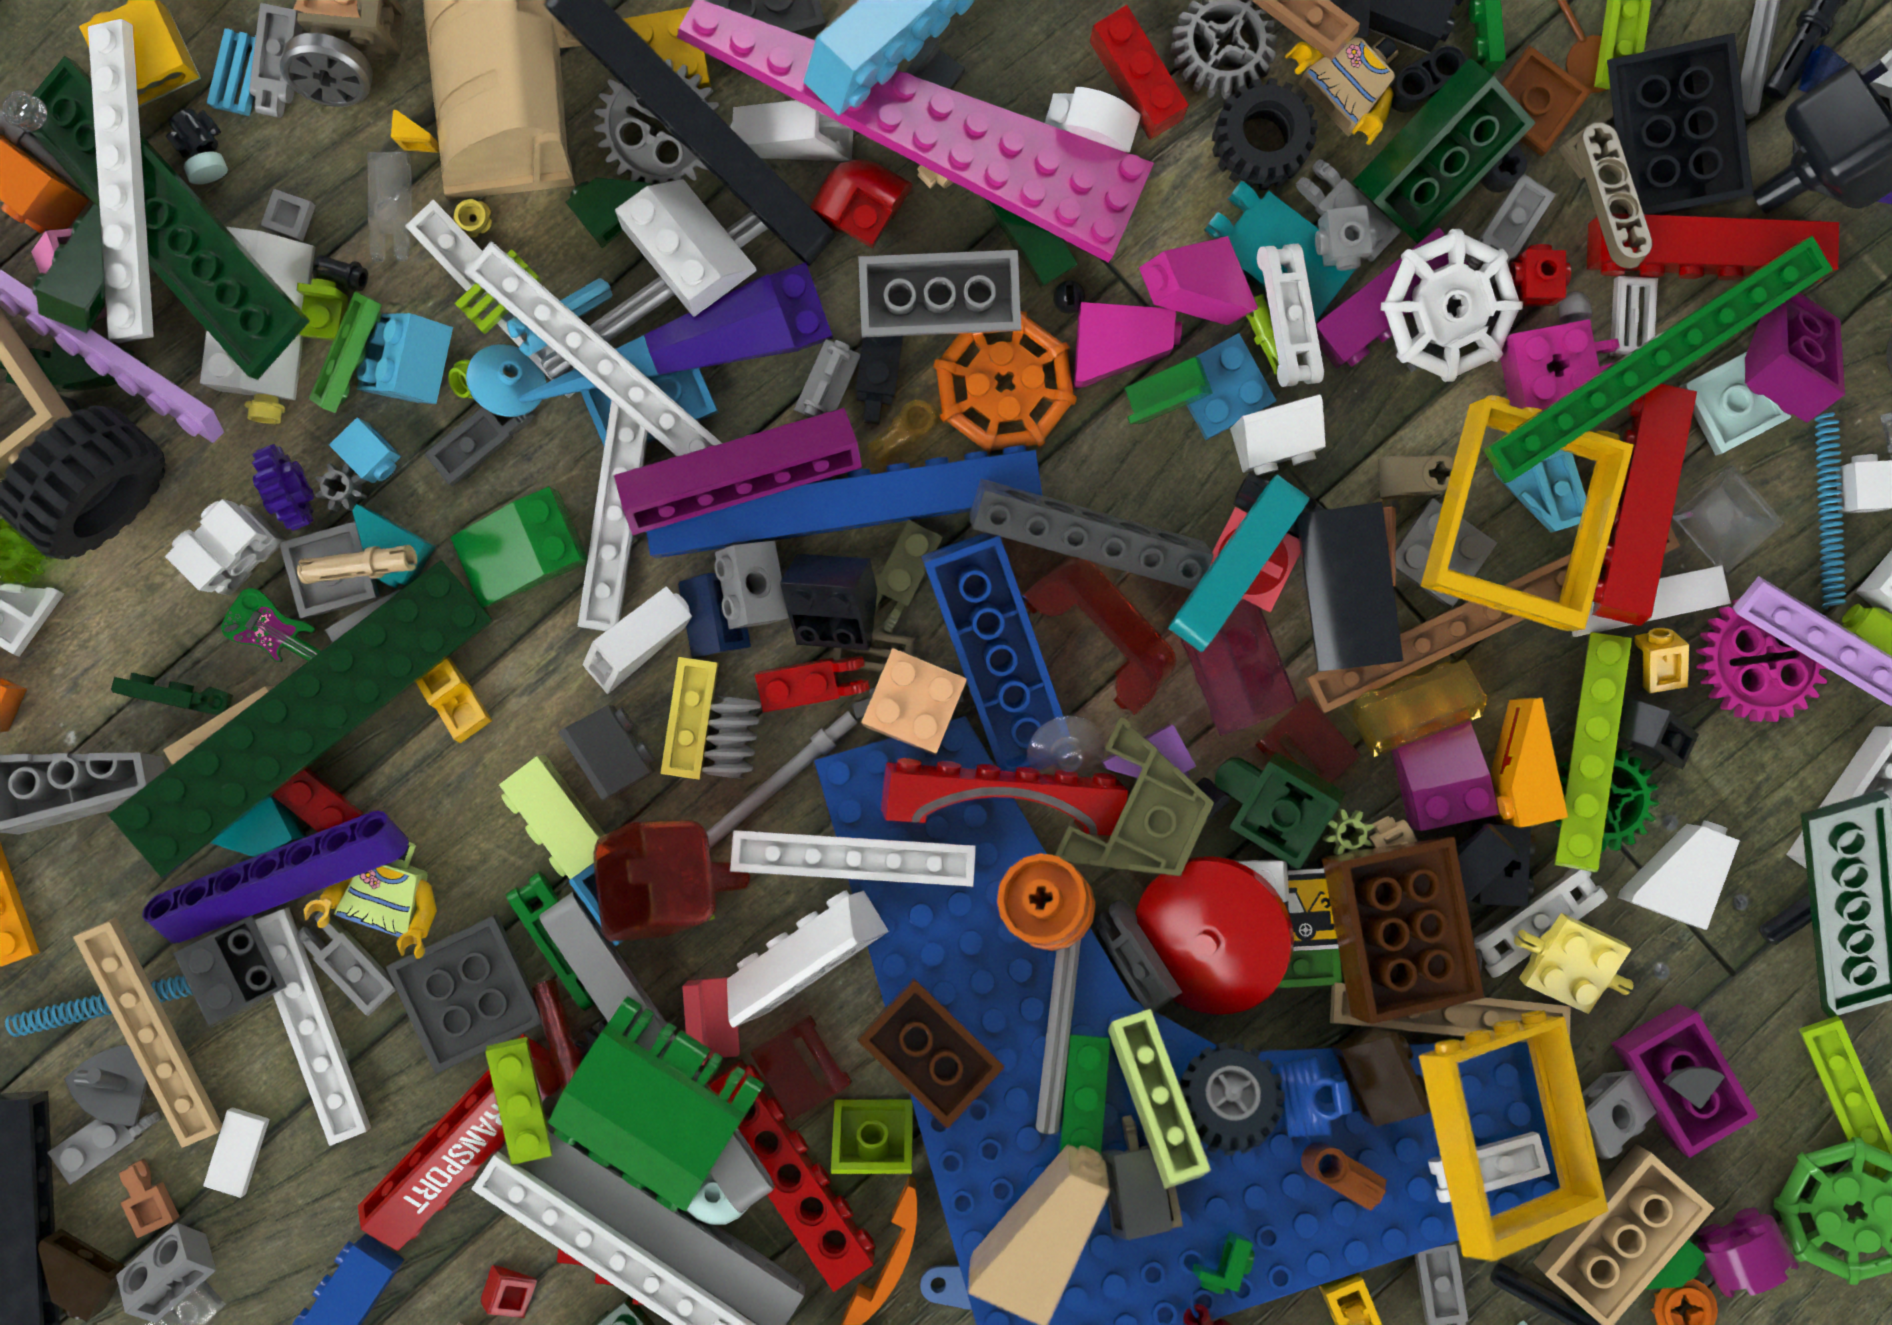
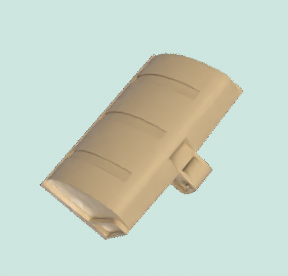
M423 0L443 188L447 200L575 186V178L567 151L560 48L583 45L544 6L546 0Z

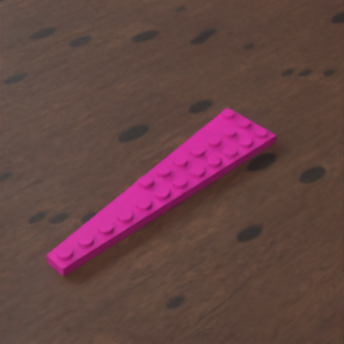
M694 0L678 28L677 38L1108 263L1114 256L1154 165V162L1140 158L1137 155L1120 151L898 70L895 71L885 84L881 85L877 82L872 86L870 94L859 107L854 109L850 106L838 116L803 83L815 40L704 0Z

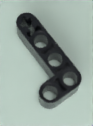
M1445 45L1405 67L1390 86L1394 93L1391 106L1399 112L1408 113L1426 104L1468 60L1465 54L1453 45ZM1436 64L1446 65L1451 75L1441 74L1437 70ZM1402 83L1412 84L1417 90V95L1406 93ZM1518 143L1480 180L1487 190L1496 193L1504 192L1524 175L1527 169V160ZM1504 167L1508 170L1503 173L1499 171V169Z

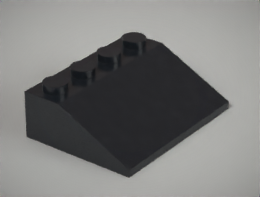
M1735 32L1607 60L1615 131L1619 137L1644 215H1660L1708 208L1749 200L1754 195Z

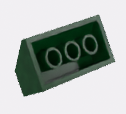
M1469 58L1353 182L1418 244L1536 122L1491 73Z

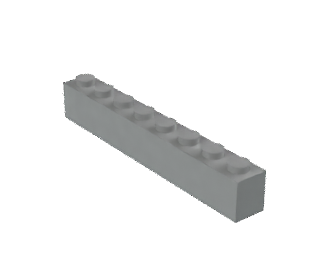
M545 1115L553 1148L552 1156L519 1163V1166L714 1295L735 1311L737 1310L748 1317L756 1325L787 1324L805 1295L806 1282L719 1226L700 1222L687 1211L685 1212L680 1208L676 1212L665 1208L656 1201L658 1196L656 1192L646 1186L642 1190L631 1186L621 1178L624 1172L612 1164L605 1168L587 1156L590 1150L578 1142L571 1146L553 1134L556 1128L548 1123L550 1117Z

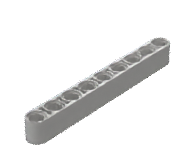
M573 891L539 915L540 920L608 1023L626 996H629L643 1006L625 1036H628L646 1008L654 1012L651 1024L647 1030H644L637 1041L650 1050L656 1042L661 1029L667 1023L579 895ZM674 1034L672 1035L666 1047L660 1054L659 1058L662 1059V1057L668 1050L669 1046L675 1039L676 1036ZM699 1070L693 1078L695 1081H697L701 1074ZM737 1128L711 1169L710 1174L731 1205L739 1213H742L774 1190L775 1185L769 1173Z

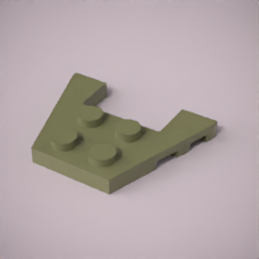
M1119 717L1104 750L1141 767L1142 770L1108 843L1068 826L1055 856L1062 858L1068 863L1181 876L1214 802L1177 767L1170 763L1153 744L1137 732L1126 719Z

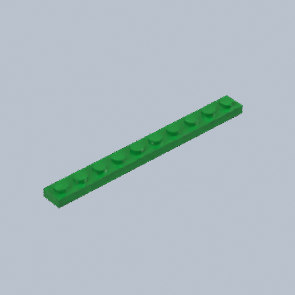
M1813 236L1800 241L1483 449L1503 483L1513 481L1833 270Z

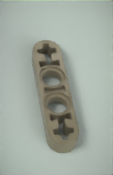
M1605 123L1591 124L1584 130L1576 145L1577 154L1609 255L1617 265L1624 268H1633L1640 265L1651 251L1652 239L1616 131ZM1595 139L1596 143H1591L1590 141ZM1599 144H1604L1602 150H1600ZM1599 172H1612L1616 175L1618 183L1614 185L1604 183L1599 177ZM1620 205L1624 207L1629 213V218L1625 220L1615 218L1610 212V206ZM1627 241L1630 247H1624L1623 245ZM1631 247H1637L1636 253L1633 252Z

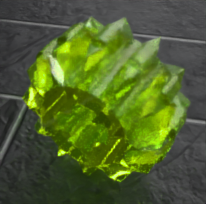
M1 518L0 581L6 584H13L16 581L19 583L32 582V574L40 575L45 573L40 564L41 560L48 561L52 558L43 555L7 521Z

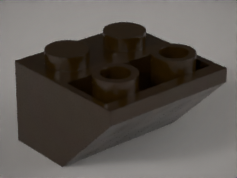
M1372 1027L1331 1046L1365 1122L1379 1126L1431 1112L1427 1100L1428 1095L1425 1081L1420 1074L1416 1075L1409 1061L1413 1059V1053L1403 1036L1399 1037L1397 1033Z

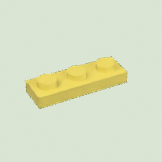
M678 657L660 774L702 779V768L705 759L704 752H706L707 746L706 737L710 727L708 722L711 720L712 713L710 707L714 700L719 663Z

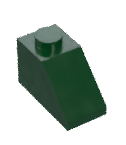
M596 177L591 182L584 181L577 185L570 193L571 198L565 203L600 247L603 248L623 232L615 209L646 186L652 185V183Z

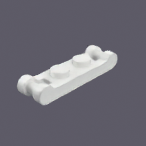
M1287 244L1282 249H1277L1275 246L1260 247L1257 252V264L1260 270L1263 271L1279 362L1277 369L1278 382L1282 387L1296 386L1298 381H1304L1306 384L1320 383L1324 376V368L1302 247L1299 244ZM1281 265L1287 268L1288 273L1282 274ZM1298 354H1302V365H1298L1296 356Z
M1571 868L1561 879L1528 901V906L1520 907L1487 932H1483L1473 939L1475 950H1482V957L1487 963L1485 968L1492 978L1504 974L1531 954V951L1515 945L1514 938L1515 935L1520 937L1517 933L1519 930H1525L1540 938L1551 929L1560 913L1579 920L1607 899L1608 895L1602 887L1595 886L1590 879L1592 874L1590 871ZM1576 887L1582 893V896L1577 901L1570 894V891ZM1504 940L1509 950L1500 955L1494 946Z

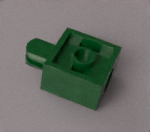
M1277 751L1264 770L1259 769L1241 757L1232 756L1221 764L1215 775L1216 787L1243 804L1229 828L1300 870L1346 792Z

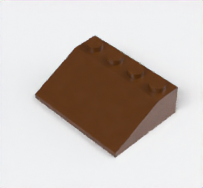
M1454 837L1364 849L1322 858L1351 1017L1368 1024H1376L1484 998Z

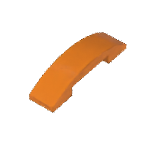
M911 1176L908 1177L892 1211L891 1222L902 1227L874 1288L871 1289L858 1283L842 1316L841 1325H862L886 1301L904 1271L913 1246L918 1211L917 1181Z

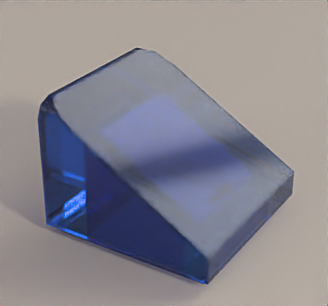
M1820 45L1809 55L1798 90L1808 92L1849 63L1829 46Z

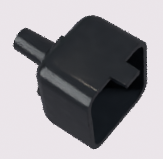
M1879 58L1860 71L1850 62L1797 98L1788 107L1785 114V123L1793 137L1791 164L1753 191L1755 201L1765 214H1769L1807 190L1818 192L1841 202L1846 207L1855 209L1870 206L1892 192V113L1870 84L1889 71Z

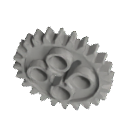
M667 59L666 63L673 69V61ZM683 64L677 71V74L713 111L717 110L720 107L718 102L708 103L706 100L712 93V88L706 87L699 90L697 87L701 82L702 76L696 74L688 80V66ZM611 79L607 81L614 92L612 95L599 94V97L607 103L606 109H595L594 113L605 118V123L595 126L594 130L606 133L607 138L600 141L598 147L611 148L612 152L605 160L608 163L617 160L621 162L617 170L618 175H623L630 170L632 171L630 181L639 182L642 177H645V183H652L654 185L656 180H659L660 184L670 182V179L674 181L682 180L685 174L693 181H696L698 176L694 169L695 167L699 166L708 170L676 137L660 131L655 136L654 126L630 115L627 112V108L631 106L650 117L656 118L621 83L619 84ZM630 123H637L643 131L642 140L634 146L629 145L625 141L623 134L624 129ZM666 141H673L679 149V156L672 164L663 162L659 155L660 147Z

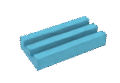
M224 29L207 98V104L211 108L250 116L254 96L250 94L249 87L256 35L252 37L248 33H235L231 29ZM248 46H251L252 50L239 98V103L237 105L234 104L238 85L241 82L244 71L243 65Z

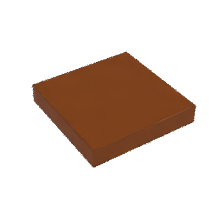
M1530 45L1524 50L1501 82L1502 86L1536 122L1520 141L1542 157L1548 152L1592 92L1590 88Z

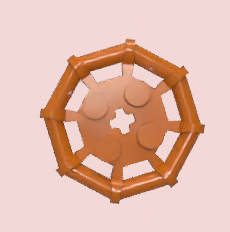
M1021 311V331H1013L1011 342L999 341L988 345L984 334L998 332L959 333L941 358L935 359L933 369L937 373L942 409L940 418L943 423L948 422L980 446L983 451H987V454H990L991 451L1002 450L1012 446L1036 445L1038 448L1043 446L1046 437L1071 405H1075L1077 396L1073 393L1068 357L1070 347L1067 342L1062 343L1030 319L1027 316V312ZM1023 333L1044 348L1046 352L1038 358L1020 345ZM972 341H974V344L980 351L967 368L957 364L956 362ZM1052 362L1054 363L1057 390L1045 388L1043 367ZM1008 373L1013 376L1012 384L1016 387L1013 391L1005 389L1001 393L996 389L998 382L995 377L999 374L1005 376ZM953 377L965 378L967 399L957 404ZM1042 399L1052 402L1053 404L1036 424L1030 417V414ZM972 408L990 422L987 432L964 414ZM1022 421L1025 431L997 435L998 424H1005V422Z

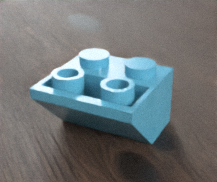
M411 313L381 314L380 323L376 322L375 331L368 336L364 360L361 366L357 368V378L359 380L357 390L415 403L437 404L453 327Z

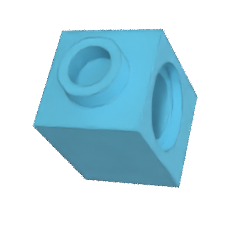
M358 417L329 444L362 479L372 483L388 478L397 467L395 463L402 457L370 423Z

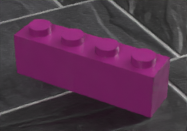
M1439 227L1411 250L1445 236L1444 232ZM1448 252L1426 263L1429 264L1433 271L1449 264ZM1401 258L1316 324L1320 349L1336 369L1345 362H1348L1353 367L1370 353L1366 346L1378 337L1383 343L1392 336L1385 311H1381V302H1385L1401 265ZM1464 259V264L1469 265L1468 262ZM1415 273L1403 301H1413V290L1422 280ZM1402 312L1403 316L1408 313L1412 319L1414 318L1412 312Z

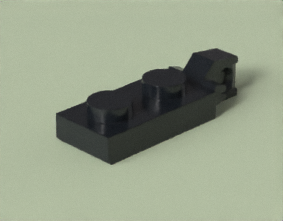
M903 336L863 337L856 392L857 401L865 402L864 423L880 425L882 404L892 405V400L896 394Z

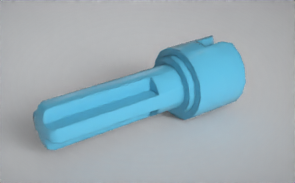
M598 278L560 301L575 315L581 317L610 300L613 294L608 282ZM516 317L507 322L510 337L517 338L524 333L528 336L527 341L523 342L519 347L523 354L530 356L548 346Z

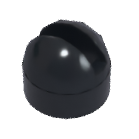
M1071 280L1060 283L1053 295L1055 307L1065 314L1077 312L1081 302L1085 300V292L1082 286ZM1066 287L1073 288L1074 305H1067Z

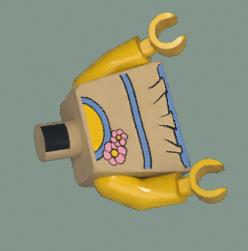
M1355 37L1331 61L1306 42L1302 41L1296 44L1285 55V58H1293L1298 62L1299 66L1294 70L1297 75L1309 67L1302 76L1299 85L1348 137L1352 134L1355 135L1357 131H1361L1368 137L1366 144L1371 145L1382 131L1392 104L1394 93L1390 84L1396 76L1387 64L1399 53L1396 45L1389 38L1382 37L1374 46L1370 47L1361 37Z

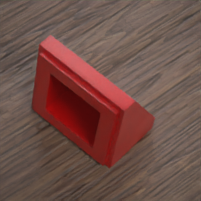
M492 1265L480 1302L487 1314L525 1318L537 1280L534 1277L501 1266Z

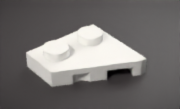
M16 584L0 585V647L20 657L64 596V593L49 587L42 589Z

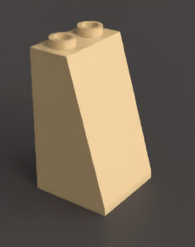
M1067 1144L973 1251L969 1267V1294L1039 1325H1048L1109 1193L1106 1163L1098 1152L1086 1146H1079V1149Z

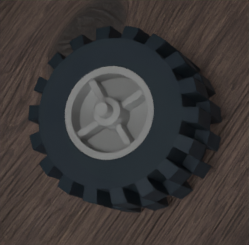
M1227 1042L1218 1043L1214 1050H1211L1210 1047L1202 1050L1198 1058L1194 1057L1190 1061L1179 1085L1200 1143L1202 1141L1209 1145L1207 1151L1216 1153L1220 1149L1224 1150V1155L1233 1156L1236 1151H1241V1154L1250 1152L1254 1146H1260L1277 1126L1276 1124L1284 1110L1281 1108V1105L1285 1100V1091L1279 1090V1086L1282 1083L1280 1074L1273 1075L1271 1072L1274 1064L1269 1059L1265 1062L1258 1059L1261 1052L1255 1048H1252L1250 1053L1243 1051L1244 1044L1235 1042L1233 1048H1228Z

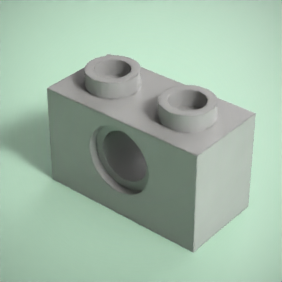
M775 540L732 545L715 552V572L720 580L723 594L722 611L728 621L729 629L771 624L789 618L780 585L782 577ZM746 579L751 584V592L746 587Z
M1633 1070L1603 1073L1582 1092L1596 1157H1600L1603 1160L1613 1158L1621 1153L1623 1150L1622 1145L1631 1137L1644 1131L1646 1128L1645 1123L1657 1113Z

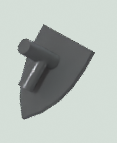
M129 1045L117 1046L94 1055L82 1062L64 1078L72 1097L85 1112L100 1121L136 1127L148 1082Z

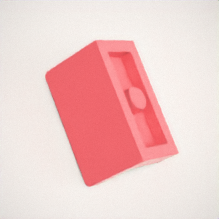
M729 977L688 980L682 986L686 1034L711 1049L702 1065H705L715 1052L723 1058L736 1057L740 1054L739 1026L732 1028L728 1021L727 978Z

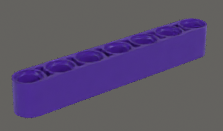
M383 811L370 812L154 896L147 903L143 910V919L170 943H180L389 864L399 859L405 853L409 840Z

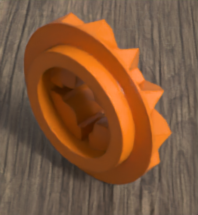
M1696 1278L1687 1281L1683 1287L1662 1288L1660 1292L1654 1293L1655 1304L1651 1311L1655 1316L1656 1325H1715L1718 1314L1715 1296L1705 1284ZM1684 1296L1685 1301L1690 1305H1695V1307L1687 1309L1685 1317L1682 1318V1315L1671 1309L1681 1306V1299Z

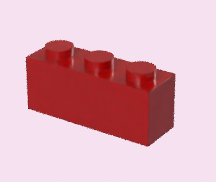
M1128 5L1095 23L1092 28L1090 44L1127 104L1141 114L1139 124L1149 140L1183 121L1189 105Z

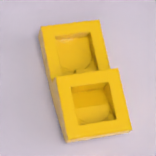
M449 657L416 682L427 703L437 710L455 741L462 743L492 722L483 704Z

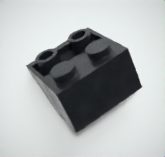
M797 554L780 581L796 645L869 650L872 645L877 599V586L870 558Z

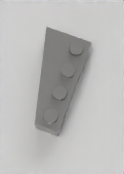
M140 752L0 755V833L19 835L114 810L165 771L163 757Z

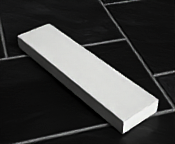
M1720 565L1659 578L1652 617L1647 621L1731 604L1723 566ZM1592 602L1585 630L1572 631V636L1578 637L1590 634V632L1596 633L1633 624L1592 615L1594 602Z

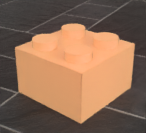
M892 648L861 723L864 727L936 756L967 678Z

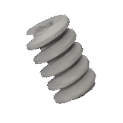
M718 696L723 699V702L712 704L710 709L719 713L721 717L709 720L708 725L719 730V733L706 737V740L716 745L717 748L704 752V756L715 763L712 766L703 767L702 772L714 776L746 779L741 774L752 771L753 765L744 761L743 758L755 755V750L745 745V742L757 739V734L748 730L747 726L758 724L760 720L750 714L749 711L761 708L762 703L756 700Z

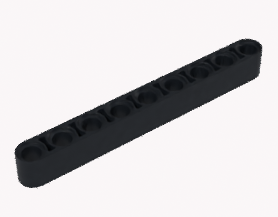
M546 0L544 2V6L554 18L802 262H806L810 266L833 241L836 235L828 225L604 0Z

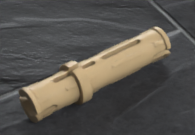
M411 545L388 549L372 546L357 553L303 558L298 562L300 565H297V574L300 581L304 584L359 576H368L373 579L382 578L386 573L413 571L416 568L414 564H417V555Z

